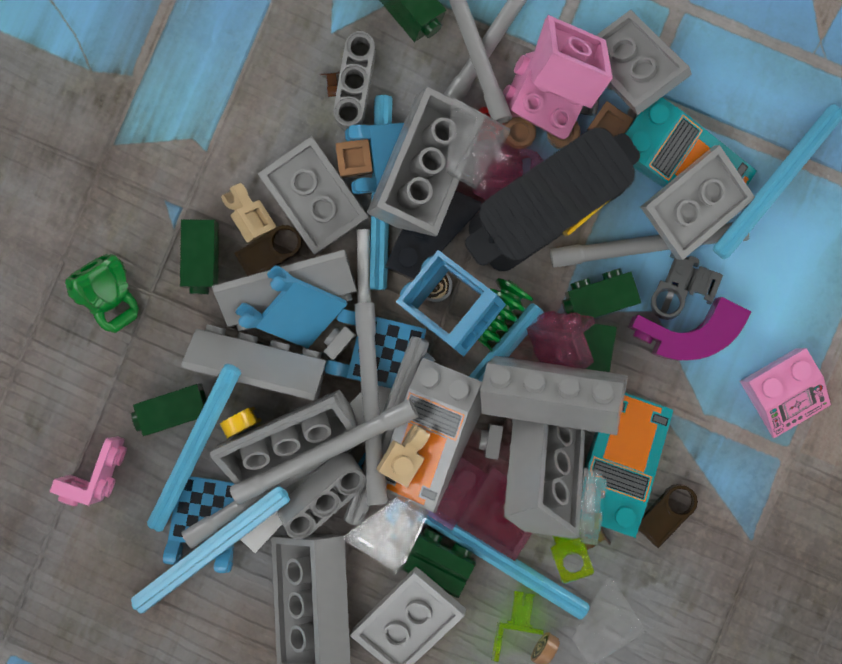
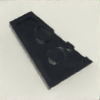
M455 190L438 235L432 236L401 229L384 268L414 280L421 271L424 261L428 257L433 256L437 250L442 252L475 216L483 203Z

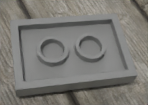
M629 10L596 35L605 39L607 43L613 77L608 85L637 115L692 75L690 67L632 10Z
M312 136L258 173L315 256L369 219Z
M715 145L640 206V208L677 260H684L749 205L755 196L721 146Z
M415 567L352 628L350 636L383 664H414L465 616L466 608L418 567Z

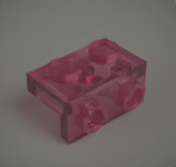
M548 311L537 317L538 321L527 328L534 353L539 362L586 369L594 362L584 336V332L595 324L593 316H583L578 313L561 314L555 311Z
M461 457L436 513L415 504L413 506L448 529L453 530L487 476V473Z

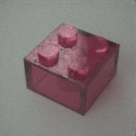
M491 465L456 522L462 529L515 561L532 533L523 531L504 517L507 475Z

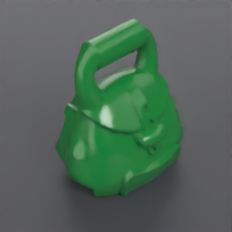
M105 254L95 258L70 274L65 280L68 296L74 303L86 307L93 314L99 326L105 331L116 333L137 319L139 311L137 301L129 292V289H127L128 283L126 281L124 264L115 255ZM122 301L130 306L129 309L111 321H106L105 313L117 307Z

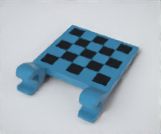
M343 309L338 314L337 320L339 322L356 326L354 311ZM375 317L378 386L392 389L410 338L416 336L424 339L426 329ZM358 336L356 337L350 365L332 360L327 361L325 366L327 374L361 381Z
M194 476L189 477L173 510L169 537L163 554V563L174 565L182 559L183 543H186L182 536V531L234 501L230 493V487L235 485L234 483ZM234 545L215 559V572L229 573L232 570Z

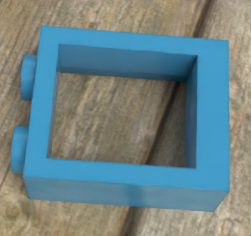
M439 250L424 261L419 274L412 282L407 283L402 288L400 297L396 301L405 311L463 357L506 305L496 293ZM448 271L480 295L450 334L418 310Z

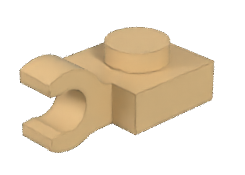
M239 183L230 188L231 192L221 196L226 207L235 210L230 217L247 243L259 239L277 227L261 201H251L243 184Z
M413 424L402 444L395 440L392 441L378 464L377 471L407 488L425 459L417 452L424 447L430 434Z

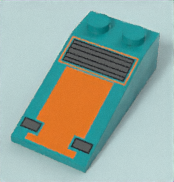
M663 97L638 114L624 133L628 135L640 153V159L633 167L661 187L666 186L715 145L721 146L747 186L757 172L756 169L685 112Z
M625 393L618 434L595 432L583 466L580 519L636 538L647 507L673 409Z

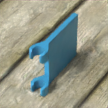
M404 123L351 125L345 130L347 142L364 139L370 140L374 178H358L351 183L353 194L376 192Z
M274 266L267 273V276L273 279L270 282L271 288L281 293L262 314L247 303H242L235 312L241 316L238 320L240 326L244 328H258L308 349L347 306V302L338 296L294 278L279 266Z

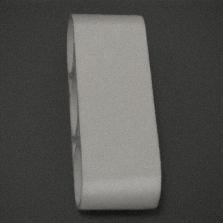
M356 31L350 34L345 42L334 103V117L338 126L343 130L348 129L351 125H362L365 118L376 50L373 38L364 31ZM357 43H365L370 49L366 55L356 56L352 53V48ZM352 75H359L364 79L363 85L357 89L349 88L346 85V81ZM354 107L358 110L357 117L353 121L342 120L340 114L344 108Z
M342 452L330 458L288 495L290 501L278 510V515L289 537L293 539L306 538L364 488L366 483L365 475L352 454Z

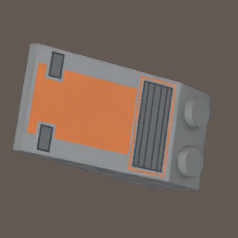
M422 358L404 400L411 399L419 417L395 428L390 444L393 440L402 444L409 430L415 424L430 434L424 447L417 452L425 459L407 488L386 476L388 493L436 513L482 412L480 398L482 381Z

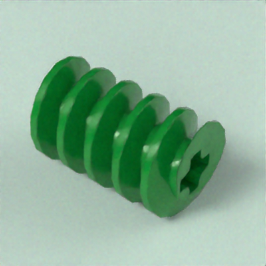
M498 278L495 281L500 291L492 288L490 290L496 293L506 305L477 340L490 351L493 350L488 343L489 340L497 343L501 341L496 331H509L504 321L506 319L513 322L518 320L513 310L516 309L522 312L526 310L521 300H534L515 283L502 278Z

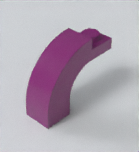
M718 297L714 299L702 323L689 332H673L640 315L632 317L628 328L635 331L633 337L650 345L653 340L656 341L651 352L655 356L669 360H697L714 355L730 345L744 328L751 311L723 297Z

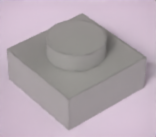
M346 326L341 331L336 327L325 339L324 343L328 347L323 352L331 359L336 360L356 337V334Z
M488 423V430H481L479 449L484 450L483 456L485 458L498 460L503 432L502 425Z

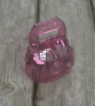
M488 136L485 139H481L476 143L473 193L487 200L523 175L522 159L531 158L530 170L544 161V159L531 149L513 148L501 138Z

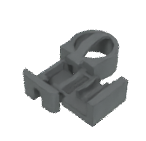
M671 253L670 257L674 258L666 281L660 280L651 298L650 305L653 313L660 319H674L683 310L688 291L690 295H693L694 292L705 296L704 300L707 301L706 303L711 305L723 275L701 266L699 269H695L693 266L698 267L699 260L696 257L689 256V258L686 257L684 260H677L673 253ZM668 291L660 311L657 308L656 298L659 293ZM676 294L680 305L675 312L667 314L672 298Z

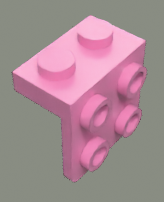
M534 52L526 53V55H522L514 67L516 75L512 84L507 85L503 90L512 117H521L559 139H566L570 135L583 105L572 104L562 96L552 92H543L533 85L530 64Z
M121 437L106 438L90 482L73 475L54 479L50 492L59 495L58 501L71 506H78V503L89 506L103 501L104 497H109L115 485V479L112 478L115 466L122 464L127 448L123 446L125 439Z

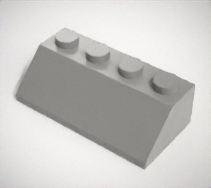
M429 87L424 88L415 96L367 214L396 228L437 236L486 116Z
M345 250L281 267L294 278L346 300V302L352 300L351 294L358 293ZM269 271L212 286L227 327H237L238 332L251 329L239 325L238 320L241 316L236 314V309L242 303H247L262 314L281 293L271 288L270 282L273 279L267 276Z
M209 324L206 325L205 330H195L182 361L181 368L217 377L225 364H232L241 370L237 382L313 401L319 399L327 360L321 359V352L303 348L302 354L289 351V344L271 340L270 346L257 343V336L239 332L238 337L234 338L225 335V328Z
M494 356L486 365L480 389L482 414L617 435L628 375Z
M338 390L218 444L210 451V456L234 484H237L357 427V422L352 406L342 392Z
M512 419L513 426L504 517L525 532L571 539L578 538L585 430Z
M310 534L303 539H293L288 535L271 537L277 664H351L345 535Z

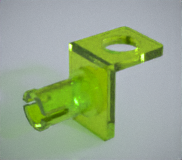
M553 536L555 545L550 547L551 556L555 560L562 583L566 584L594 574L583 537L571 539ZM572 554L581 556L583 559L581 570L578 572L566 570L563 564L566 556Z
M514 591L511 620H507V623L497 622L491 661L499 662L504 629L538 635L544 634V630L535 629L530 624L535 594L525 593L524 605L522 606L524 592Z

